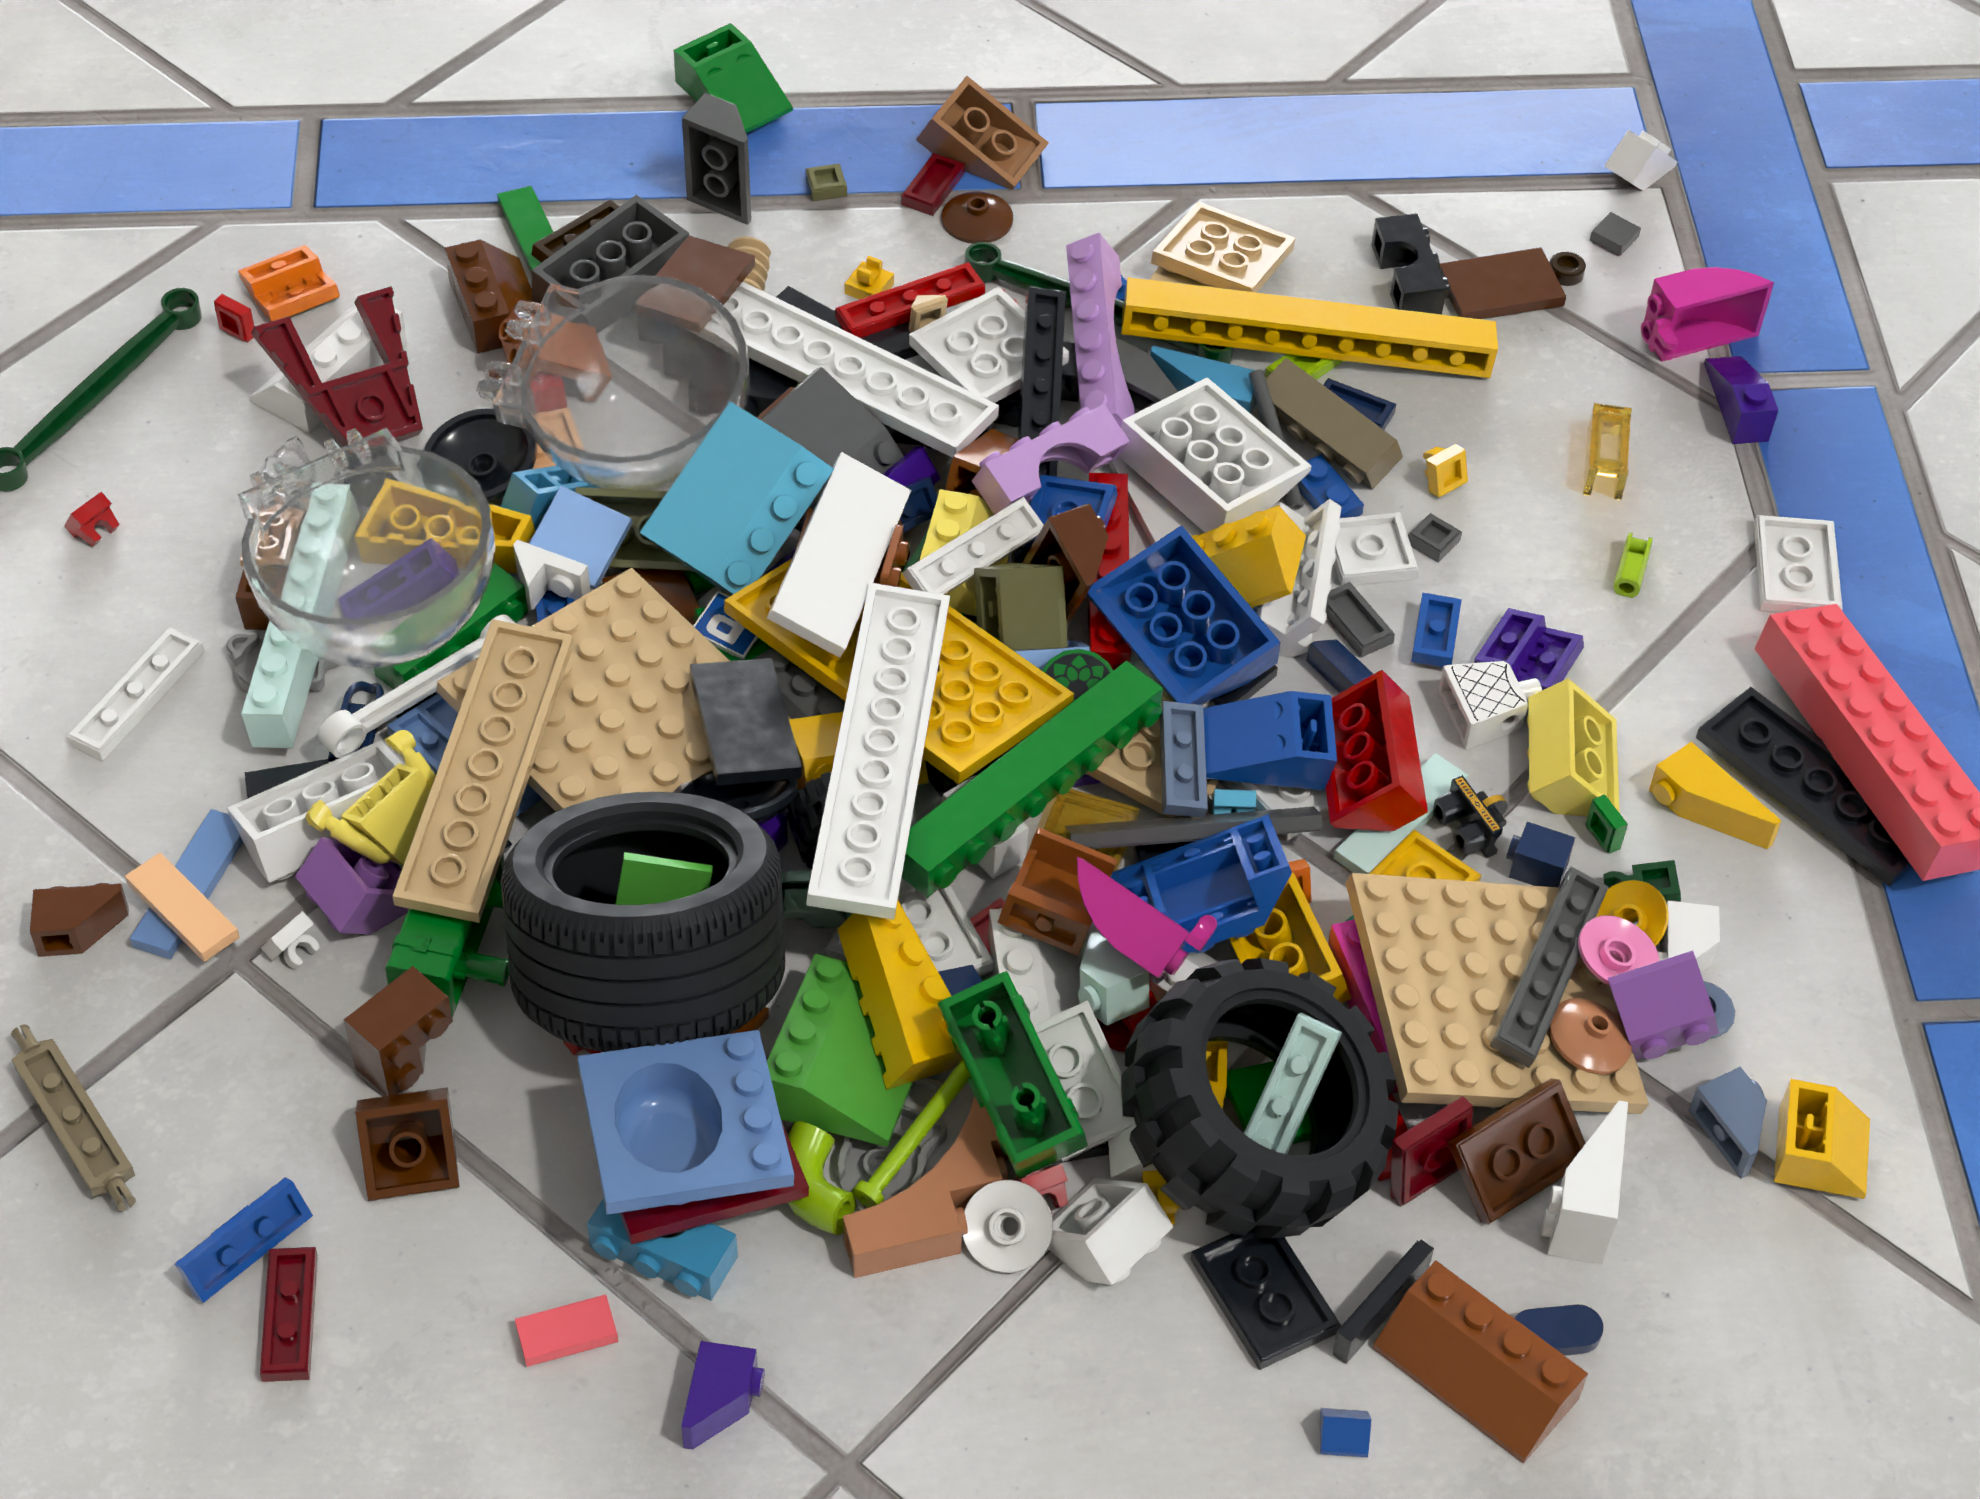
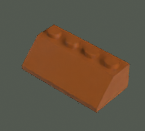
M1437 1260L1408 1289L1373 1344L1375 1351L1523 1464L1579 1400L1588 1376L1586 1371Z

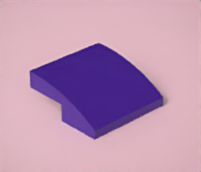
M1508 608L1475 657L1474 662L1504 661L1510 665L1518 682L1536 678L1540 682L1542 690L1564 680L1584 648L1583 635L1547 628L1544 615Z

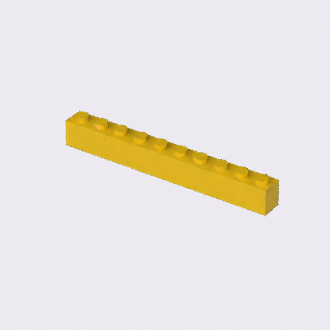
M1131 277L1127 278L1123 302L1121 332L1123 335L1484 378L1491 377L1498 352L1496 321Z

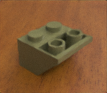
M1008 563L974 568L977 626L1012 650L1068 647L1063 566Z

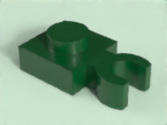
M1675 860L1632 865V875H1625L1618 871L1603 874L1604 885L1608 886V888L1624 881H1643L1654 886L1663 895L1666 903L1668 901L1681 902V891Z

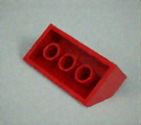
M1380 670L1331 698L1337 762L1325 789L1330 824L1334 828L1395 831L1428 813L1410 697L1383 670Z

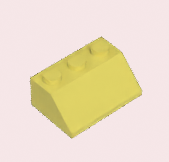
M940 489L920 560L992 517L994 513L987 503L977 495ZM1010 554L993 565L1008 564ZM973 577L945 595L950 596L949 606L957 612L977 616L975 579Z
M1569 678L1529 696L1527 716L1529 728V747L1527 749L1529 780L1527 785L1532 798L1542 803L1554 814L1588 817L1592 799L1605 794L1620 813L1616 719Z

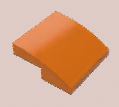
M306 245L238 270L239 276L249 294L270 322L293 316L340 297L337 284L322 270L319 257Z

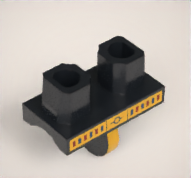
M1462 775L1452 779L1448 793L1435 799L1433 815L1443 825L1456 820L1460 822L1462 826L1455 828L1453 838L1455 845L1463 855L1480 850L1486 858L1497 854L1498 849L1495 843L1507 823L1502 815L1506 812L1508 803L1501 795L1488 797L1484 791L1476 794Z

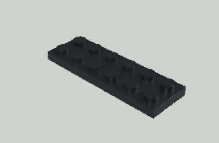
M1751 686L1699 727L1696 739L1888 886H1891L1912 868L1901 850L1834 760L1822 739Z

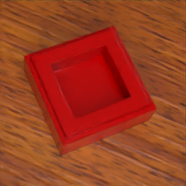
M224 294L214 300V307L219 328L248 343L254 338L251 334L254 328L251 308Z

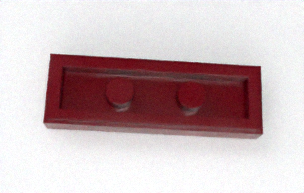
M316 1247L269 1249L260 1364L262 1382L310 1380L318 1260Z

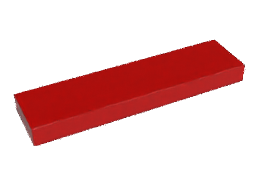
M969 262L836 307L835 318L844 331L862 338L910 321L911 306L917 295H946L948 299L947 308L984 295L985 284Z

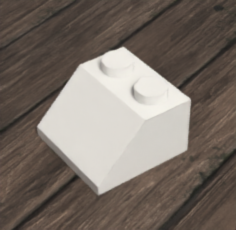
M1095 1177L1068 1202V1205H1065L1052 1217L1053 1235L1048 1250L1085 1281L1114 1285L1128 1277L1131 1267L1140 1258L1155 1251L1160 1246L1161 1239L1173 1228V1225L1147 1183Z

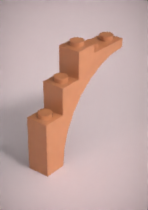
M975 1096L969 1116L956 1141L934 1168L908 1189L884 1202L843 1216V1240L854 1278L961 1254L962 1235L968 1234L964 1213L968 1202L982 1187L996 1181L1008 1180L1005 1161L1009 1160V1158L1002 1151L995 1134L996 1130L985 1107L980 1108Z

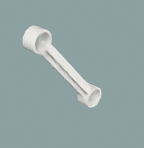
M499 615L494 618L495 620L515 623L507 615ZM491 621L484 627L479 639L355 713L351 714L347 710L333 713L321 725L318 732V740L337 758L355 752L363 743L368 732L437 691V681L478 658Z

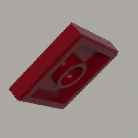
M1460 1097L1393 1139L1390 1197L1400 1206L1407 1204L1458 1171L1447 1142L1472 1128L1473 1105L1466 1098Z

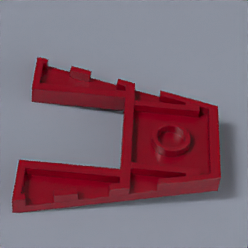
M392 286L359 295L354 302L384 363L383 365L322 383L290 316L254 326L251 332L254 339L348 454L354 449L367 444L386 446L419 435L423 429L414 385L410 383L407 369L409 361L407 352L403 351L400 337L401 324L399 315L395 313L392 299L394 291Z

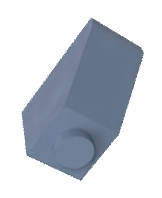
M1740 1066L1698 1086L1689 1112L1742 1179L1749 1175L1758 1152L1767 1099L1761 1086L1755 1080L1750 1079Z

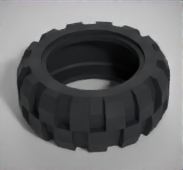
M1264 958L1246 959L1242 964L1238 959L1222 960L1197 968L1186 980L1177 981L1151 1007V1011L1136 1025L1125 1050V1066L1128 1068L1121 1074L1122 1114L1125 1117L1134 1118L1136 1127L1131 1131L1129 1140L1143 1168L1151 1164L1154 1165L1167 1182L1160 1190L1183 1211L1196 1206L1207 1213L1205 1224L1231 1234L1246 1235L1254 1228L1256 1237L1271 1239L1299 1236L1309 1227L1324 1226L1369 1191L1385 1169L1388 1150L1392 1148V1141L1395 1139L1399 1104L1388 1100V1096L1394 1092L1396 1077L1388 1053H1378L1370 1039L1375 1029L1360 1009L1355 1005L1348 1010L1333 996L1337 987L1311 971L1295 976L1289 973L1288 962ZM1299 1013H1303L1342 1032L1307 1109L1311 1124L1309 1155H1288L1268 1149L1249 1138L1234 1125L1219 1105L1209 1082L1206 1067L1208 1042L1227 1041L1242 1044L1264 1054L1276 1063Z

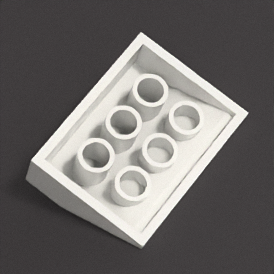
M1208 377L1122 420L1121 429L1130 440V443L1119 457L1204 532L1216 529L1225 523H1232L1243 519L1257 511L1271 508L1311 471L1312 466Z

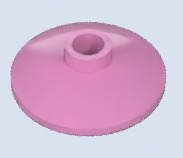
M1616 916L1593 918L1586 923L1579 934L1578 948L1583 962L1591 973L1607 985H1609V977L1660 961L1657 949L1648 935L1638 926L1623 918Z

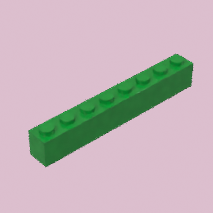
M1125 661L911 826L902 878L926 898L940 888H947L967 866L979 863L987 851L1000 840H1008L1015 833L1017 827L1029 817H1037L1044 810L1048 802L1059 794H1066L1074 786L1076 780L1088 771H1095L1102 764L1105 757L1114 750L1123 749L1131 741L1133 735L1143 727L1152 726L1162 713L1163 687L1128 661Z

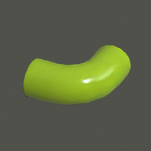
M795 1121L788 1134V1138L809 1185V1197L787 1203L795 1215L812 1226L837 1236L843 1233V1216L854 1213L856 1198L854 1193L833 1186L824 1177L825 1161L835 1143V1139L814 1125Z

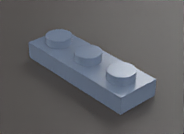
M1163 701L1161 704L1162 713L1159 717L1163 814L1204 818L1208 804L1203 705Z

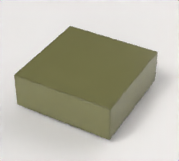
M840 163L805 168V179L812 201L847 197V184Z

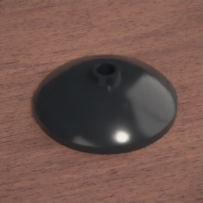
M481 408L467 411L446 421L428 439L421 458L422 472L427 484L431 488L484 503L505 496L513 472L533 469L537 457V443L533 431L527 422L512 412L497 408Z
M711 771L695 780L682 783L674 790V793L697 795L723 802L745 813L758 825H762L785 810L798 794L799 788L797 779L716 785L714 773Z

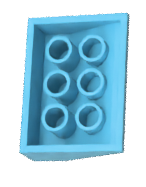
M729 402L639 533L724 593L732 596L762 576L834 468L797 442L734 403Z

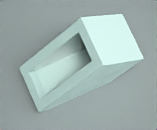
M1098 932L1089 934L1080 966L1079 1001L1083 1003L1088 1000L1095 1017L1106 1026L1149 1008V971L1115 949Z

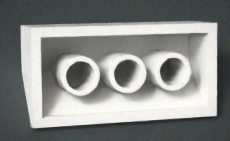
M356 306L348 309L305 347L322 383L384 364ZM395 309V313H398L400 319V337L404 348L407 345L403 314ZM280 370L250 396L252 403L308 433L322 422Z
M380 740L227 807V810L255 866L270 883L274 880L287 879L302 867L321 837L333 838L330 836L331 832L326 828L320 832L308 824L306 814L314 803L322 800L331 810L332 816L341 820L340 816L398 763H404Z
M990 909L988 940L990 954L994 961L993 975L995 976L1005 971L1009 973L1018 994L1023 997L1029 1009L1032 1024L1035 1025L1080 1004L1078 998V991L1080 989L1079 956L997 923L1002 909Z

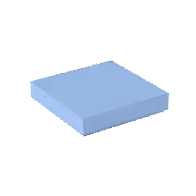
M560 486L529 544L588 565L590 588L594 590L598 588L633 522L628 516Z

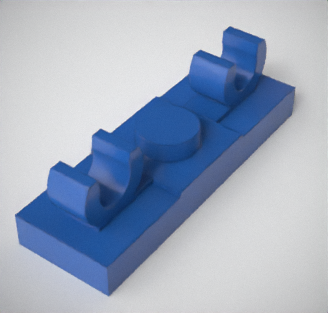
M284 1177L249 1206L244 1207L211 1233V1236L198 1244L192 1251L179 1259L175 1266L195 1298L204 1303L265 1255L269 1249L275 1247L309 1220L313 1214L294 1182Z

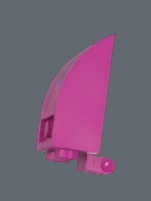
M1719 267L1693 268L1655 278L1651 294L1648 297L1644 322L1641 324L1642 338L1649 344L1648 347L1651 352H1655L1662 362L1759 336L1774 282L1749 272Z
M1077 857L1080 891L1084 905L1096 928L1115 949L1157 978H1163L1166 972L1171 976L1175 975L1189 955V953L1183 950L1185 944L1188 943L1197 950L1202 951L1216 930L1217 920L1211 915H1204L1190 933L1086 860Z

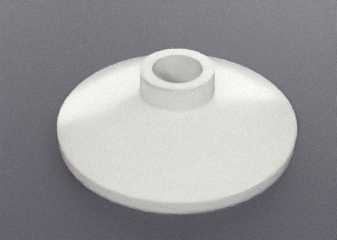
M1000 1180L990 1183L978 1190L965 1208L964 1213L968 1234L963 1235L966 1247L976 1261L990 1270L1001 1273L1025 1270L1037 1263L1050 1245L1053 1235V1218L1050 1208L1043 1196L1025 1183L1014 1180ZM1009 1217L1014 1218L1018 1223V1230L1013 1235H1008L1003 1229L1004 1221Z

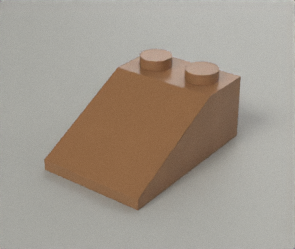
M968 76L963 79L916 139L932 154L935 153L964 163L966 172L1010 190H1013L1049 144L1048 141Z

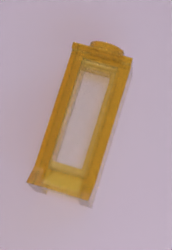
M1594 403L1587 432L1583 495L1591 496L1595 476L1600 475L1615 478L1614 499H1622L1629 472L1628 454L1632 408Z

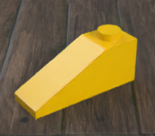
M1693 742L1688 743L1656 765L1649 791L1654 794L1658 802L1666 805L1677 816L1764 849L1773 846L1782 820Z

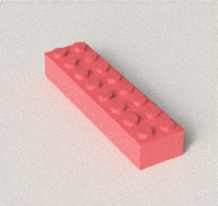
M1837 604L1770 614L1755 646V651L1816 735L1822 739L1834 760L1922 881L1980 870V792Z

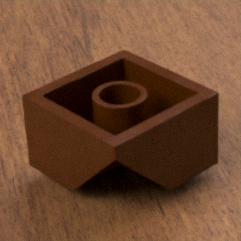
M414 966L344 1019L355 1069L385 1096L396 1095L401 1090L411 1088L417 1082L420 1075L424 1073L426 1043L430 1039L440 1037L447 1030L449 1024L453 1022L448 996Z

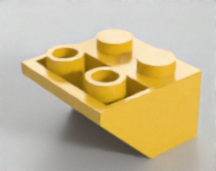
M1790 1079L1779 1106L1774 1182L1865 1199L1867 1191L1870 1118L1836 1087Z

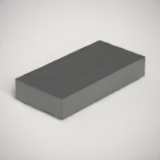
M1351 582L1330 590L1325 609L1326 618L1360 658L1394 643L1395 633Z

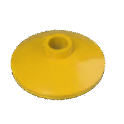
M1629 880L1615 884L1607 889L1596 917L1616 916L1631 923L1638 921L1636 926L1648 935L1656 947L1667 929L1669 912L1665 898L1654 886L1643 881Z

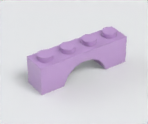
M1103 404L1091 411L1088 407L1082 408L1069 418V422L1062 425L1058 421L1043 429L1039 434L1040 436L1032 440L1029 436H1026L1010 447V451L1002 455L999 451H996L985 457L979 463L981 469L972 482L994 515L1022 497L1028 503L1041 488L1039 478V464L1063 461L1078 467L1088 474L1116 460L1130 443V440L1106 405Z

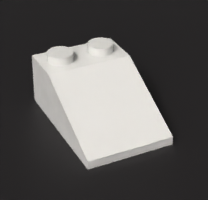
M1620 1100L1617 1102L1566 1168L1561 1186H1552L1549 1209H1545L1541 1236L1549 1237L1547 1255L1602 1265L1618 1220L1628 1102Z

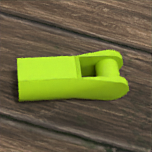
M1631 532L1628 533L1613 589L1618 595L1634 598L1641 589L1653 538L1648 537V541L1632 537L1633 533Z

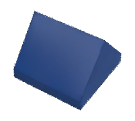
M1321 1408L1320 1454L1368 1458L1372 1421L1369 1412Z

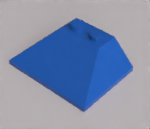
M1269 814L1114 871L1111 878L1190 933L1201 917L1204 915L1213 916L1217 920V928L1202 951L1197 950L1188 943L1183 947V950L1187 953H1201L1211 949L1215 943L1231 937L1241 938L1248 936L1256 928L1265 925L1292 871Z

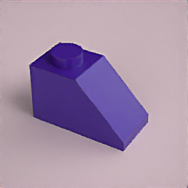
M700 1341L681 1425L683 1448L695 1449L749 1414L752 1397L761 1396L765 1377V1368L758 1367L757 1349Z

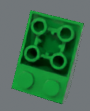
M732 23L673 50L675 82L696 102L704 93L735 104L746 133L793 111V106L753 43Z

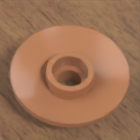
M1584 998L1568 999L1558 1005L1548 1031L1554 1047L1565 1060L1580 1070L1598 1075L1614 1073L1626 1064L1630 1058L1632 1046L1629 1043L1622 1021L1616 1014L1602 1004Z

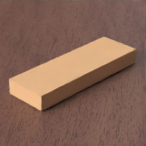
M158 853L125 875L127 885L203 962L240 938L238 929L161 853Z

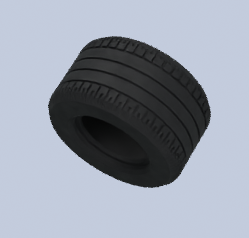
M632 792L615 794L583 801L544 818L527 831L511 849L505 860L501 876L510 985L520 1009L534 1023L560 1040L600 1052L655 1046L657 1044L662 1046L665 1043L674 1044V1042L678 1041L681 1043L685 1040L690 1041L726 1035L736 1031L753 1019L773 999L781 985L785 971L781 861L774 841L760 825L740 810L714 799L684 793ZM624 852L712 865L710 887L704 891L661 903L615 905Z

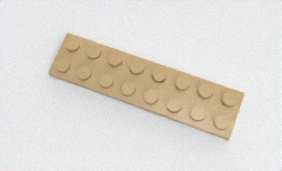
M495 619L491 620L393 893L394 906L480 923L574 646L573 635Z

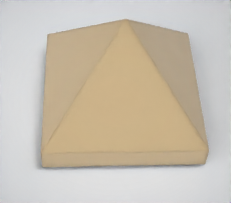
M917 295L911 306L910 333L946 315L948 302L946 295Z

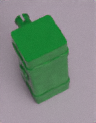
M504 852L480 923L408 909L400 932L395 936L392 943V952L385 967L388 985L414 966L448 996L452 1018L467 978L499 984V986L505 987L509 979L508 959L477 953L494 907L503 909L501 876L505 863Z
M1007 971L999 973L938 1003L957 1053H960L970 1074V1077L967 1078L968 1083L980 1108L985 1107L996 1130L995 1134L1004 1155L1008 1156L1018 1178L1033 1173L1088 1146L1085 1133L1078 1119L1079 1114L1071 1098L1067 1097L1030 1020L1029 1009L1023 997L1018 994Z

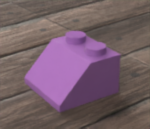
M321 837L295 875L296 879L306 890L305 893L308 899L317 904L329 918L328 923L337 932L345 935L350 933L371 935L407 914L409 909L394 906L393 893L402 868L397 863L389 861L388 863L377 864L334 838Z
M1693 950L1608 978L1617 1011L1629 1043L1632 1046L1635 1060L1658 1058L1666 1054L1669 1049L1685 1044L1699 1045L1709 1040L1711 1036L1719 1034L1715 1014Z

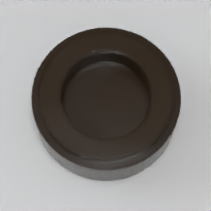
M1559 252L1551 257L1549 263L1560 285L1573 286L1583 280L1586 263L1581 256L1573 252Z

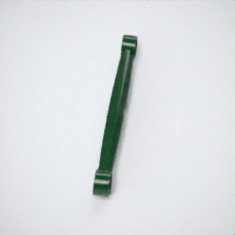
M977 242L967 247L965 263L969 262L983 282H990L998 278L1025 290H1028V287L1031 286L1065 291V306L1072 308L1069 281L1002 259L1001 250L994 244ZM978 261H985L989 263H979ZM1115 298L1114 324L1122 327L1123 301ZM1158 339L1193 351L1195 356L1228 364L1232 361L1233 347ZM1208 347H1216L1222 350H1213Z
M175 288L166 292L161 299L163 311L95 369L13 448H0V468L16 466L15 469L9 472L0 473V491H13L23 486L28 479L26 465L96 406L175 329H190L201 321V307L196 292L188 288ZM178 307H190L184 311H172Z

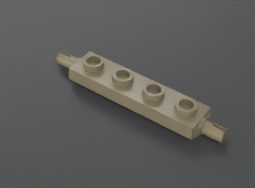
M20 1025L23 1036L16 1027L12 1031L11 1036L21 1051L12 1059L14 1068L93 1198L108 1192L119 1211L127 1210L123 1198L129 1208H131L135 1204L136 1199L125 1183L135 1176L133 1167L55 1041L49 1039L37 1042L28 1025Z

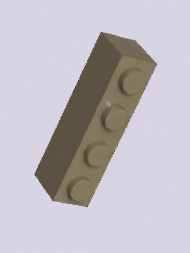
M1285 358L1266 378L1277 418L1287 425L1286 429L1299 442L1303 443L1307 440L1315 446V452L1318 455H1322L1329 464L1335 461L1343 467L1342 472L1353 483L1358 485L1360 482H1363L1373 490L1403 458L1397 439L1289 359Z

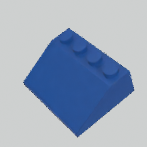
M1182 525L1096 581L1086 595L1174 702L1200 705L1248 684L1278 663L1281 642Z

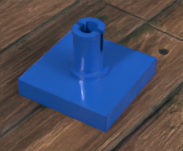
M1048 475L1040 476L1041 488L1032 498L1030 506L1043 524H1045L1048 517L1090 503L1096 515L1102 518L1107 527L1118 496L1116 485ZM1036 538L1025 544L1023 547L1031 548Z

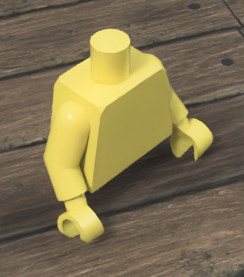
M399 730L386 738L385 742L402 756L405 765L398 763L340 816L341 820L332 816L331 810L322 800H318L312 805L306 814V820L310 826L320 832L326 828L331 832V837L377 864L391 861L403 866L436 775L420 752L416 753L413 749L416 747L413 735L409 731Z

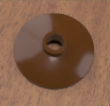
M967 192L955 196L946 203L942 210V224L952 237L962 242L971 244L977 242L991 243L1001 239L1010 231L1013 225V212L1006 201L994 194Z

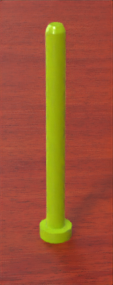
M963 1059L867 1182L860 1180L852 1189L855 1198L864 1206L870 1208L884 1202L885 1199L882 1195L884 1189L968 1082L967 1078L970 1077V1074Z

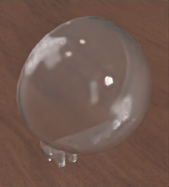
M650 275L615 277L579 289L550 283L540 304L530 301L526 302V300L518 301L514 312L522 320L509 319L505 329L507 334L513 337V339L522 341L512 364L501 361H489L485 373L489 378L496 381L480 380L476 388V392L480 397L493 401L492 405L499 423L527 429L546 456L575 479L597 488L661 491L672 486L729 402L734 403L743 410L746 409L750 393L749 356L746 342L736 319L719 300L697 286L670 277Z
M354 428L347 431V441L349 444L340 448L333 439H329L324 442L327 454L291 471L288 470L283 462L273 464L275 478L268 481L258 471L249 475L253 488L238 494L244 517L248 521L242 538V558L245 576L260 609L267 619L290 642L306 652L327 662L347 667L384 668L402 665L422 658L449 642L469 622L481 603L488 588L495 560L496 546L492 513L478 482L459 465L435 453L400 446L387 428L364 438Z

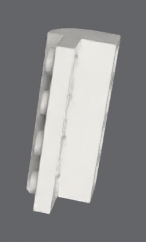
M1331 499L1327 500L1306 517L1301 516L1281 502L1277 504L1306 535L1292 594L1252 608L1281 642L1279 656L1294 657L1308 652L1312 634L1319 631L1326 621L1327 614L1325 609L1327 597L1331 590L1330 578L1332 566L1336 559L1334 552L1336 539L1340 532L1339 520L1341 514V506Z

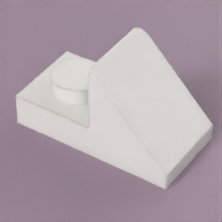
M516 540L513 544L517 573L521 583L525 586V594L531 610L536 607L547 590L553 591L561 597H569L575 600L591 592L588 565L520 540Z

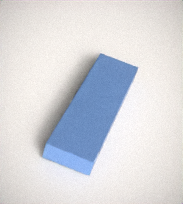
M211 809L175 865L207 899H209L243 843L230 815ZM150 907L130 937L133 948L167 959H172L183 941Z

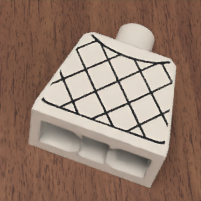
M1504 661L1443 666L1438 692L1463 746L1467 750L1519 731L1524 725L1528 708V697L1542 691V688L1536 678L1518 682L1510 665Z

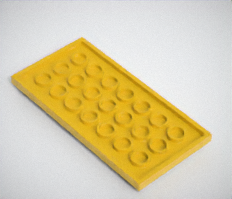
M792 559L724 600V613L846 701L864 606L848 645L839 658L767 619ZM901 572L899 587L913 590ZM949 606L922 758L954 782L960 784L1031 735L1073 702L1074 693Z

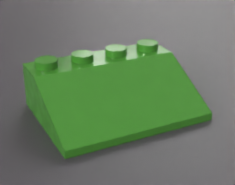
M815 954L767 1060L780 1118L792 1123L795 1121L806 1122L823 1131L888 1147L913 1082L886 1090L882 1077L886 1072L882 1056H876L871 1039L875 1036L870 1016L863 1015L859 1000L863 997L859 981L852 979L847 961Z

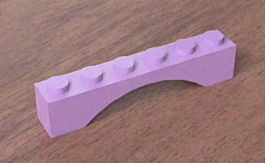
M1098 232L1066 245L1081 409L1088 407L1091 411L1105 404L1121 427L1122 420L1134 415L1135 412L1122 371L1114 330L1115 298L1119 288L1122 286L1119 255Z

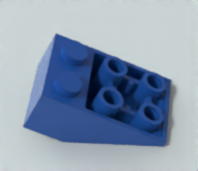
M1287 691L1203 708L1206 779L1325 790L1337 762L1331 695Z

